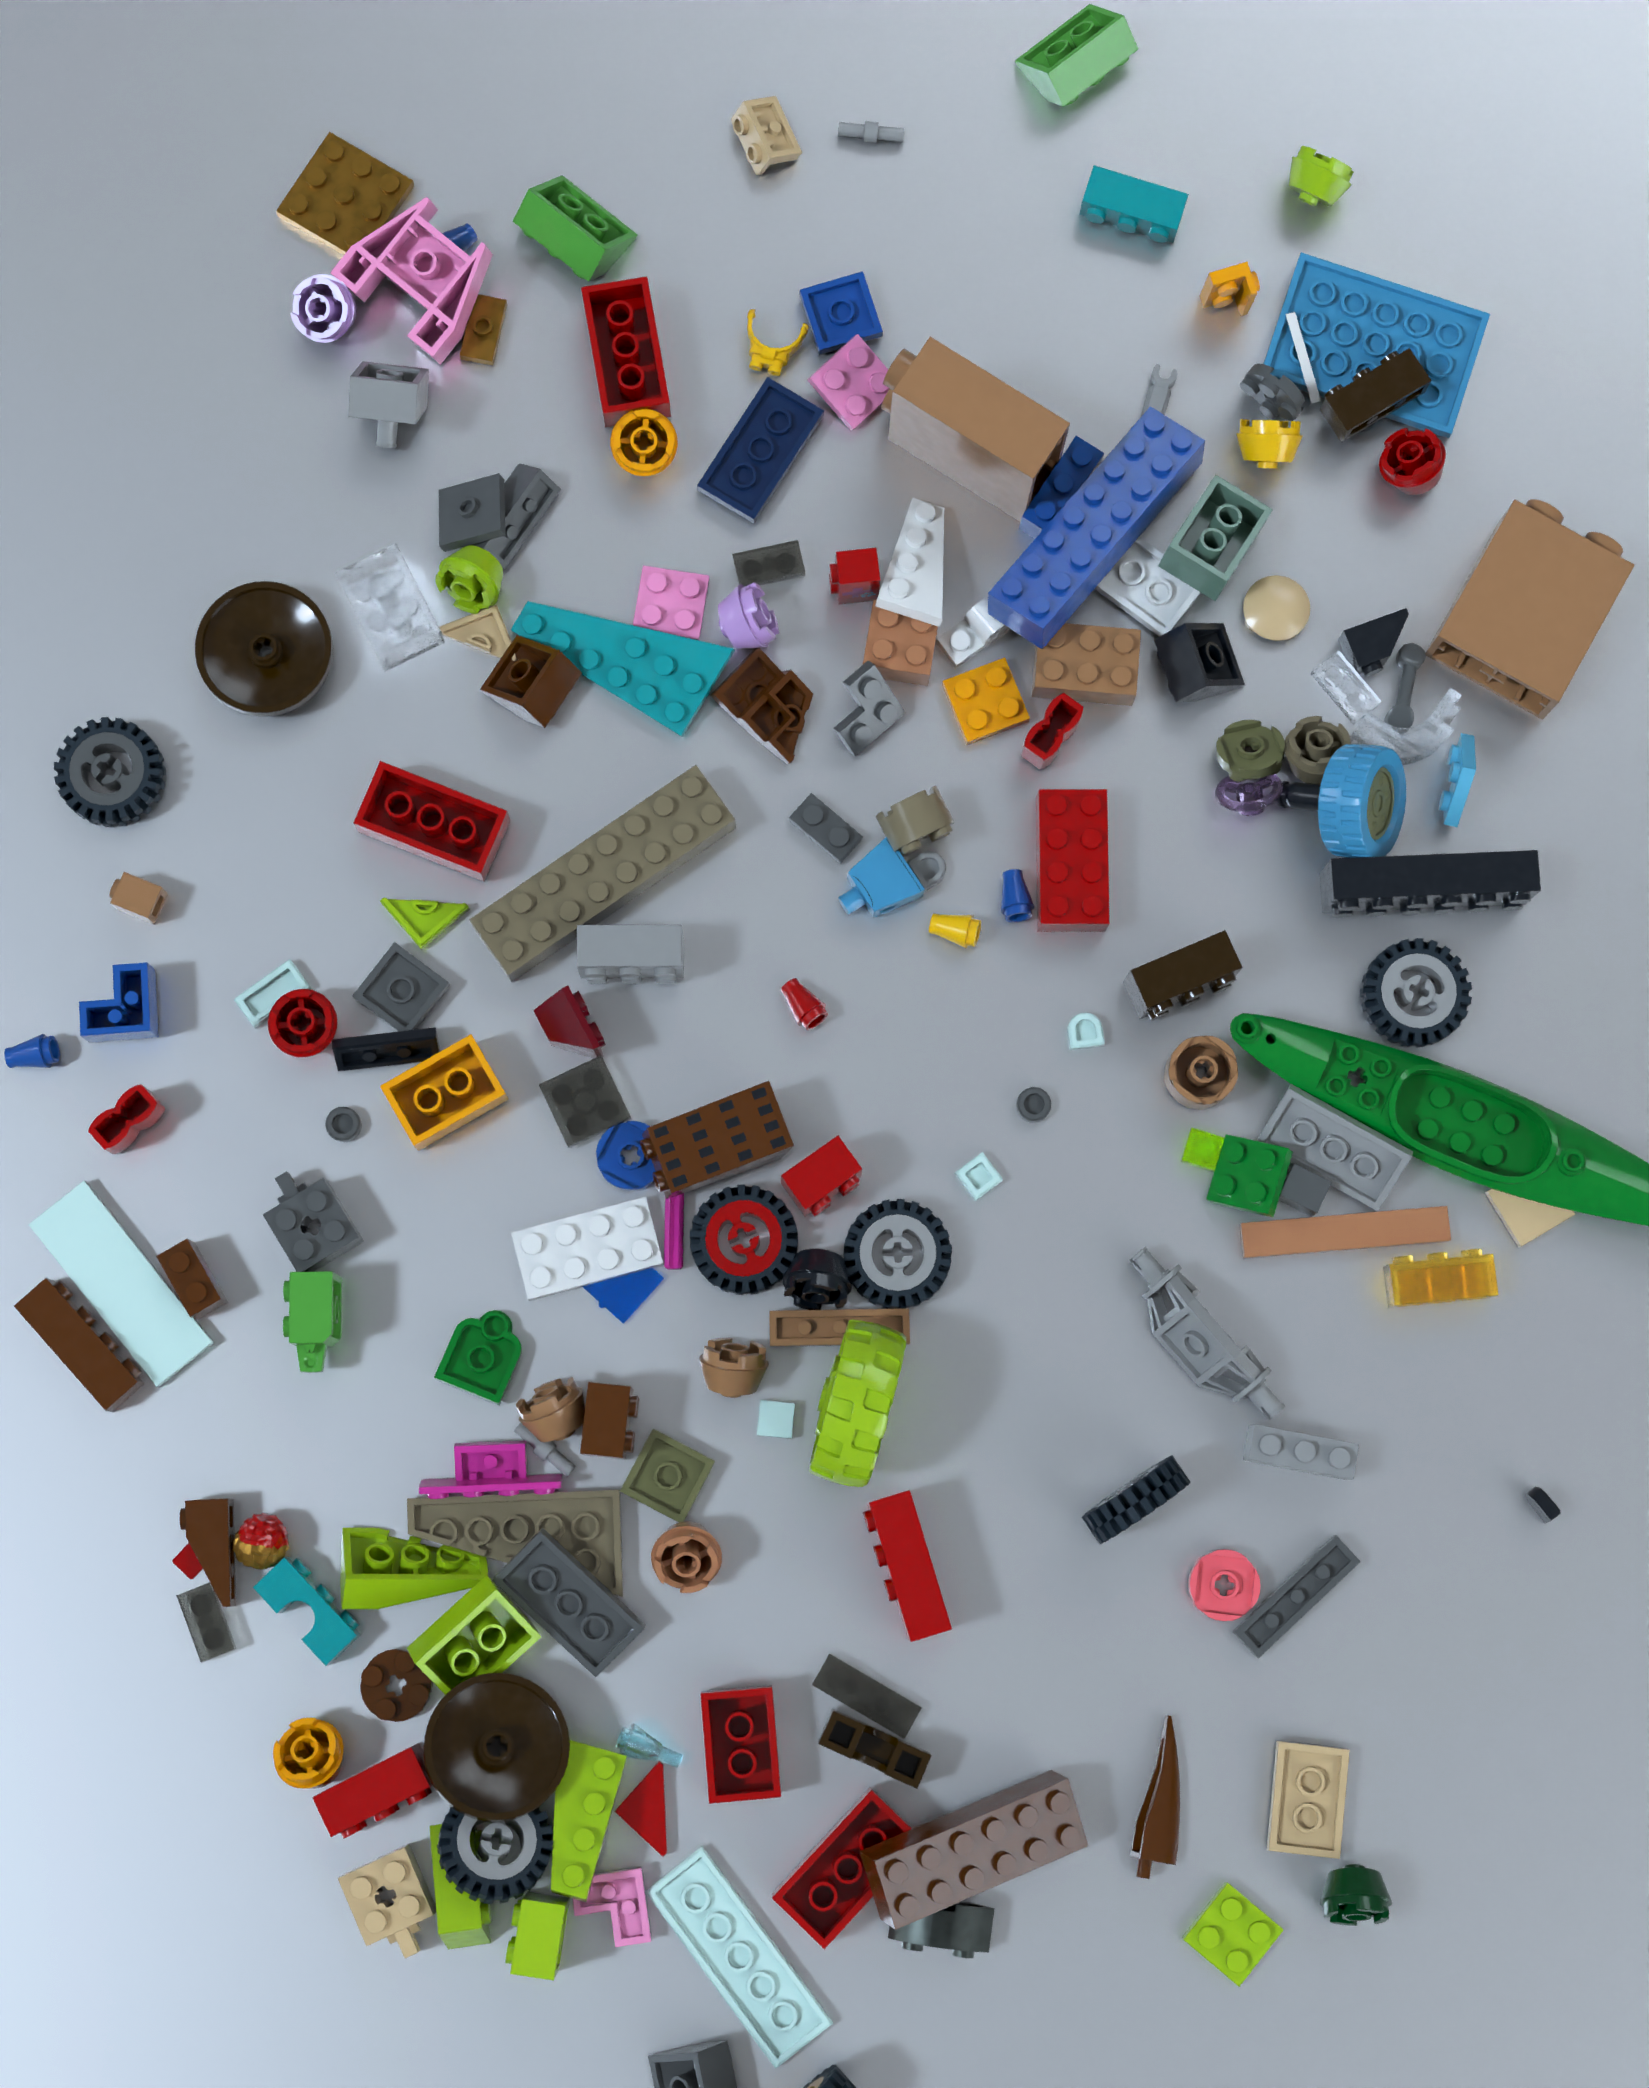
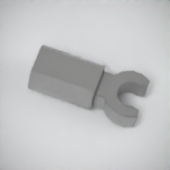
M1156 364L1151 375L1153 385L1149 387L1141 417L1150 406L1165 415L1171 396L1169 389L1175 384L1178 375L1176 369H1173L1169 379H1162L1159 376L1160 365Z

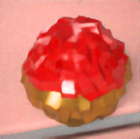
M268 1513L253 1514L252 1518L245 1520L240 1529L235 1533L233 1541V1551L236 1554V1559L246 1567L260 1570L275 1567L285 1557L286 1551L290 1548L288 1531L284 1523L277 1518V1515H270Z

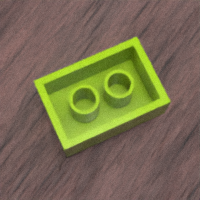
M486 1575L407 1647V1650L414 1663L446 1695L455 1686L472 1677L488 1673H503L537 1642L541 1635L528 1617Z

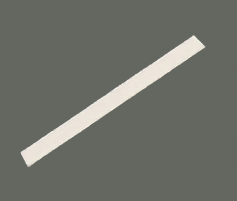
M1296 313L1286 314L1311 404L1320 402V395Z

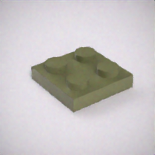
M652 1429L620 1492L677 1522H683L715 1461Z

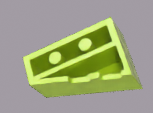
M442 1824L431 1825L429 1827L438 1935L448 1950L491 1943L489 1924L492 1923L490 1904L484 1903V1899L477 1898L476 1901L469 1899L470 1894L465 1891L462 1894L455 1889L457 1885L453 1881L451 1883L448 1882L445 1877V1869H441L439 1863L440 1854L437 1851L438 1837ZM475 1827L470 1833V1847L473 1854L481 1861L477 1849L483 1830H477V1827Z

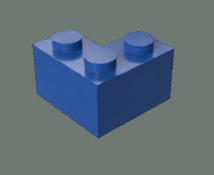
M147 962L112 965L114 999L79 1002L80 1036L89 1043L158 1038L156 972Z

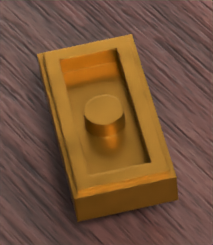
M478 294L466 326L460 352L461 360L494 365L507 308L506 299Z

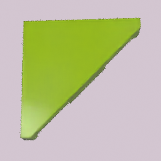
M387 898L380 900L381 904L421 950L470 910L466 903L455 904Z

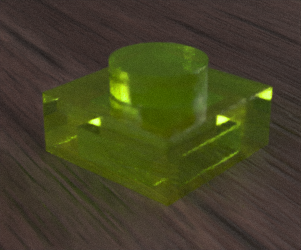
M1191 1127L1180 1162L1214 1172L1224 1137Z

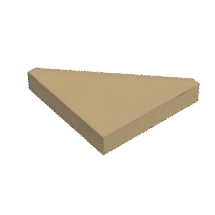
M497 605L483 609L478 614H471L438 627L441 635L501 659L512 643ZM515 653L511 658L513 661L517 660Z
M1494 1189L1485 1192L1518 1248L1575 1215L1574 1211L1549 1206Z

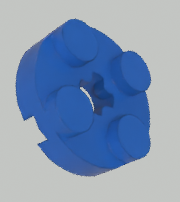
M626 1121V1123L612 1126L600 1138L596 1149L598 1168L604 1179L612 1186L625 1191H639L654 1183L652 1173L656 1172L651 1159L647 1160L640 1145V1140L643 1139L642 1134L650 1127L649 1125L639 1121ZM632 1147H636L638 1149L637 1155L641 1157L639 1162H632L630 1165L625 1164V1157L621 1155L624 1149L630 1151Z

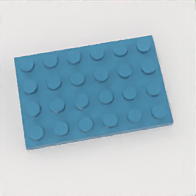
M1301 252L1263 363L1274 368L1270 374L1278 379L1285 375L1299 390L1308 392L1286 318V314L1293 312L1297 316L1320 397H1324L1330 389L1339 384L1343 387L1353 382L1352 378L1363 369L1369 367L1370 370H1373L1380 366V361L1394 351L1400 354L1410 348L1432 381L1424 394L1385 416V418L1424 431L1426 428L1434 434L1450 438L1490 314Z

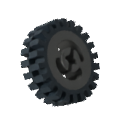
M102 717L99 723H96L93 719L87 721L88 727L84 729L80 726L74 729L76 735L72 739L67 735L63 740L66 744L65 749H58L56 755L60 760L59 762H54V770L58 773V776L54 777L55 784L60 788L58 792L75 813L92 824L98 825V823H101L105 827H112L113 824H117L121 827L126 826V821L130 819L135 823L141 819L139 814L143 811L148 814L152 810L150 804L153 801L158 803L161 798L158 792L159 789L164 790L165 782L162 778L163 775H166V768L162 764L164 761L163 755L149 735L132 722L128 724L121 718H115V721H111L109 717ZM120 751L129 755L132 762L131 774H129L127 767L118 758L116 759L107 752ZM107 769L116 771L113 776L105 774ZM91 771L92 776L102 786L116 792L101 794L93 791L89 784V772Z

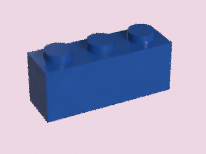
M1075 436L1022 515L1019 530L1035 539L1102 463L1104 452L1080 437Z

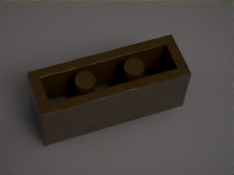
M1410 348L1400 354L1397 351L1388 354L1380 361V366L1373 370H1370L1369 367L1363 369L1352 378L1353 382L1345 387L1339 384L1324 395L1325 400L1320 411L1341 443L1426 392L1432 380Z

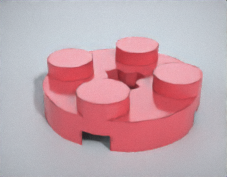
M1225 1549L1214 1550L1201 1556L1192 1567L1188 1579L1189 1595L1193 1600L1194 1606L1207 1617L1219 1621H1233L1245 1615L1257 1603L1260 1595V1578L1252 1563L1241 1553ZM1222 1575H1227L1228 1581L1234 1584L1233 1590H1227L1226 1596L1220 1595V1590L1215 1588V1581L1221 1580Z

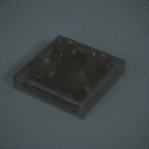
M602 1055L539 1084L568 1148L590 1139L614 1125L616 1126L631 1119Z

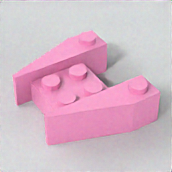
M425 197L352 245L330 273L339 281H342L364 303L386 276L423 306L427 311L407 336L415 345L441 365L463 336L493 254L481 242L473 254L469 256L433 227L429 221L438 209L429 198Z

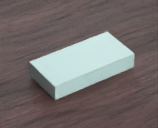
M289 959L237 996L234 1001L253 1027L257 1028L268 1020L273 1005L281 996L293 990L311 989V987Z

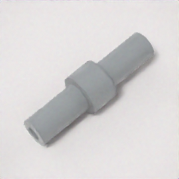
M865 121V124L839 122L838 136L864 138V142L877 143V139L903 142L904 128L878 126L879 122Z
M522 1423L516 1427L514 1432L534 1448L533 1453L542 1461L547 1459L566 1477L575 1469L576 1466L556 1449L557 1445L553 1441L540 1442Z

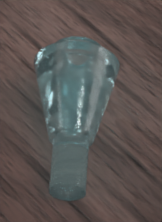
M632 1723L629 1729L626 1727L622 1728L616 1743V1747L620 1749V1754L626 1755L627 1758L659 1760L676 1768L680 1765L683 1756L681 1753L663 1747L659 1741L635 1723Z

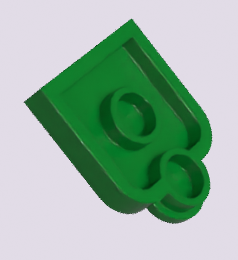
M493 1310L485 1313L480 1320L468 1318L461 1321L454 1330L434 1376L435 1380L500 1406L522 1354L521 1343L512 1333V1322L508 1315L504 1312Z

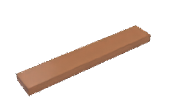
M1447 1206L1239 1224L1243 1259L1451 1241Z

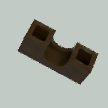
M833 1708L818 1740L819 1745L850 1759L865 1763L883 1772L885 1775L918 1789L932 1756L928 1751Z

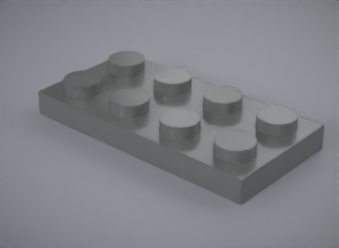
M544 1528L492 1580L595 1677L646 1626L639 1617Z

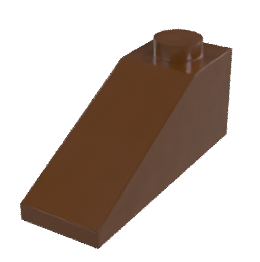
M234 1499L185 1501V1508L180 1510L181 1530H186V1538L222 1606H236L235 1552L233 1551V1541L235 1538Z

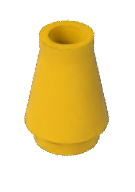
M933 913L929 925V933L938 935L964 948H967L968 945L975 947L981 931V920L974 919V915H940Z

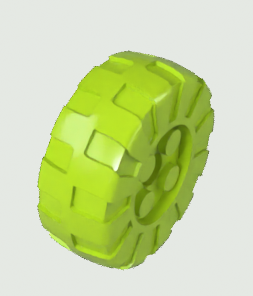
M849 1320L839 1354L835 1356L830 1376L825 1379L817 1409L820 1413L815 1429L816 1439L809 1465V1472L811 1474L842 1485L863 1487L868 1484L877 1461L881 1440L887 1428L888 1415L902 1368L904 1351L907 1344L906 1336L903 1333L873 1322Z

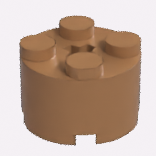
M1196 1036L1184 1040L1168 1058L1164 1071V1083L1171 1096L1180 1104L1198 1110H1204L1220 1103L1232 1091L1238 1079V1067L1233 1050L1227 1043L1214 1036ZM1203 1066L1207 1071L1205 1076L1200 1079L1195 1075L1197 1073L1196 1069Z

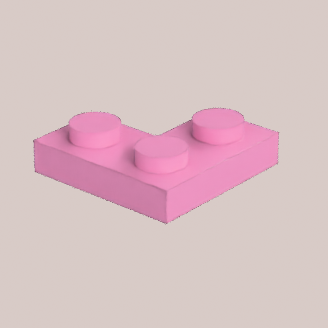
M642 1867L594 1874L587 1902L572 1899L575 1916L604 1911L611 1912L615 1947L652 1941Z

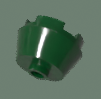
M1350 1864L1328 1873L1319 1904L1323 1907L1324 1918L1330 1917L1331 1923L1357 1926V1921L1369 1920L1371 1917H1374L1375 1924L1389 1920V1907L1392 1905V1900L1379 1871L1365 1868V1866L1359 1864Z

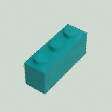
M1094 165L1079 215L1085 216L1087 220L1093 223L1100 224L1105 222L1115 225L1119 230L1126 233L1138 232L1147 235L1155 242L1174 243L1189 194Z

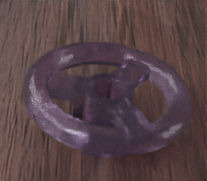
M1276 774L1260 778V780L1254 783L1244 784L1233 781L1228 775L1217 785L1215 798L1222 807L1228 810L1237 811L1243 816H1255L1262 813L1265 807L1277 801L1282 794L1283 784ZM1273 786L1272 791L1264 797L1263 789ZM1225 791L1236 793L1237 801L1227 798Z

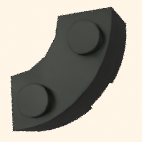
M961 1901L897 1930L889 1926L888 1938L902 1941L901 1948L907 1950L923 1951V1946L953 1950V1956L974 1958V1952L989 1953L995 1908Z

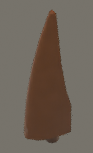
M1169 1715L1165 1716L1155 1767L1145 1800L1135 1821L1130 1852L1131 1857L1138 1858L1136 1877L1150 1879L1152 1861L1176 1865L1180 1825V1775L1172 1717Z

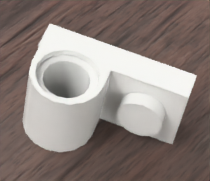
M987 597L974 605L961 622L936 638V643L953 666L957 668L1010 631V628L988 614Z

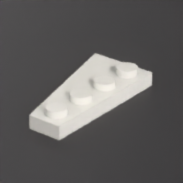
M912 498L877 597L876 607L940 627L943 613L944 507Z

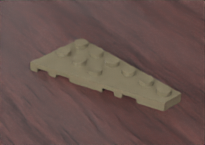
M620 1490L554 1492L544 1495L535 1493L513 1496L483 1495L473 1498L464 1496L442 1499L407 1498L409 1535L508 1563L544 1528L614 1595L623 1597Z

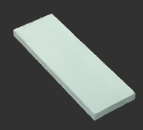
M86 1181L81 1182L28 1224L156 1387L164 1384L214 1343L197 1320L189 1316L178 1296Z
M703 1846L645 1890L648 1897L775 2069L833 2024L832 2019Z

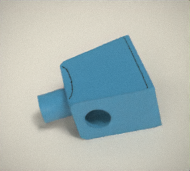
M886 837L850 869L847 879L852 889L839 896L838 900L848 915L865 906L874 918L923 897L925 889L899 850L894 852Z

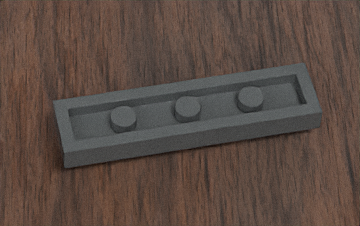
M1334 1535L1232 1632L1256 1658H1260L1361 1561L1337 1535Z

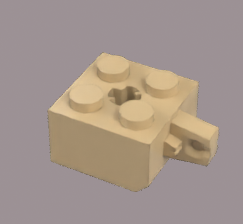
M410 1844L355 1868L338 1878L366 1946L387 1937L390 1944L398 1942L404 1958H408L421 1950L414 1933L421 1930L418 1922L436 1913V1906ZM382 1886H385L388 1891L394 1889L396 1895L391 1899L394 1903H390L388 1899L383 1900L380 1894L384 1891L381 1888Z

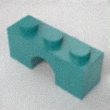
M284 1557L253 1588L276 1613H283L296 1601L307 1603L314 1612L315 1622L311 1631L301 1640L325 1666L330 1665L362 1635L356 1629L360 1623L348 1610L345 1609L342 1613L332 1603L336 1599L335 1596L322 1583L317 1587L308 1577L312 1573L311 1570L299 1558L293 1561L290 1557Z

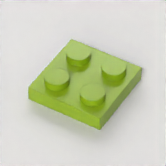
M1225 1882L1182 1936V1939L1240 1987L1284 1929L1228 1882Z

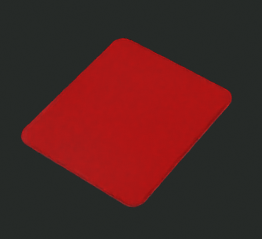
M189 1543L172 1560L173 1564L189 1579H194L203 1569Z

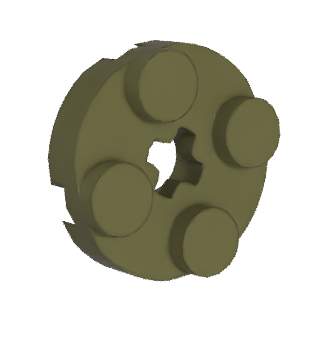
M1238 721L1225 728L1224 735L1217 740V761L1221 768L1228 772L1230 779L1233 781L1242 782L1246 779L1264 778L1277 774L1282 768V761L1285 756V741L1280 731L1272 725L1270 730L1267 727L1261 726V721ZM1250 746H1251V748H1252L1253 750H1258V751H1256V752H1246V751H1245V747H1250Z

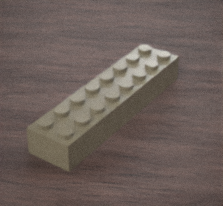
M694 765L469 920L507 977L513 982L576 939L577 925L598 924L736 829L735 818L697 765Z

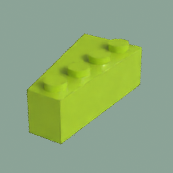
M570 1740L567 1768L560 1784L555 1789L551 1873L552 1893L587 1902L626 1765V1755Z

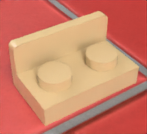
M776 96L743 101L731 118L733 130L738 135L745 150L746 158L752 165L756 175L764 174L771 164L797 160L802 154Z

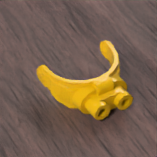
M750 309L747 316V331L751 345L749 368L754 371H762V368L768 369L767 372L770 375L780 376L782 367L787 366L789 358L799 350L804 338H806L809 325L803 323L800 335L789 346L770 348L760 343L754 336L752 323L756 316V309Z

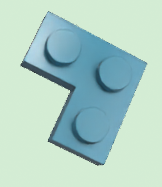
M1463 733L1460 735L1458 744L1451 745L1447 764L1451 765L1448 775V781L1451 782L1449 791L1443 790L1439 802V810L1444 813V825L1458 827L1476 772L1475 738L1473 735Z

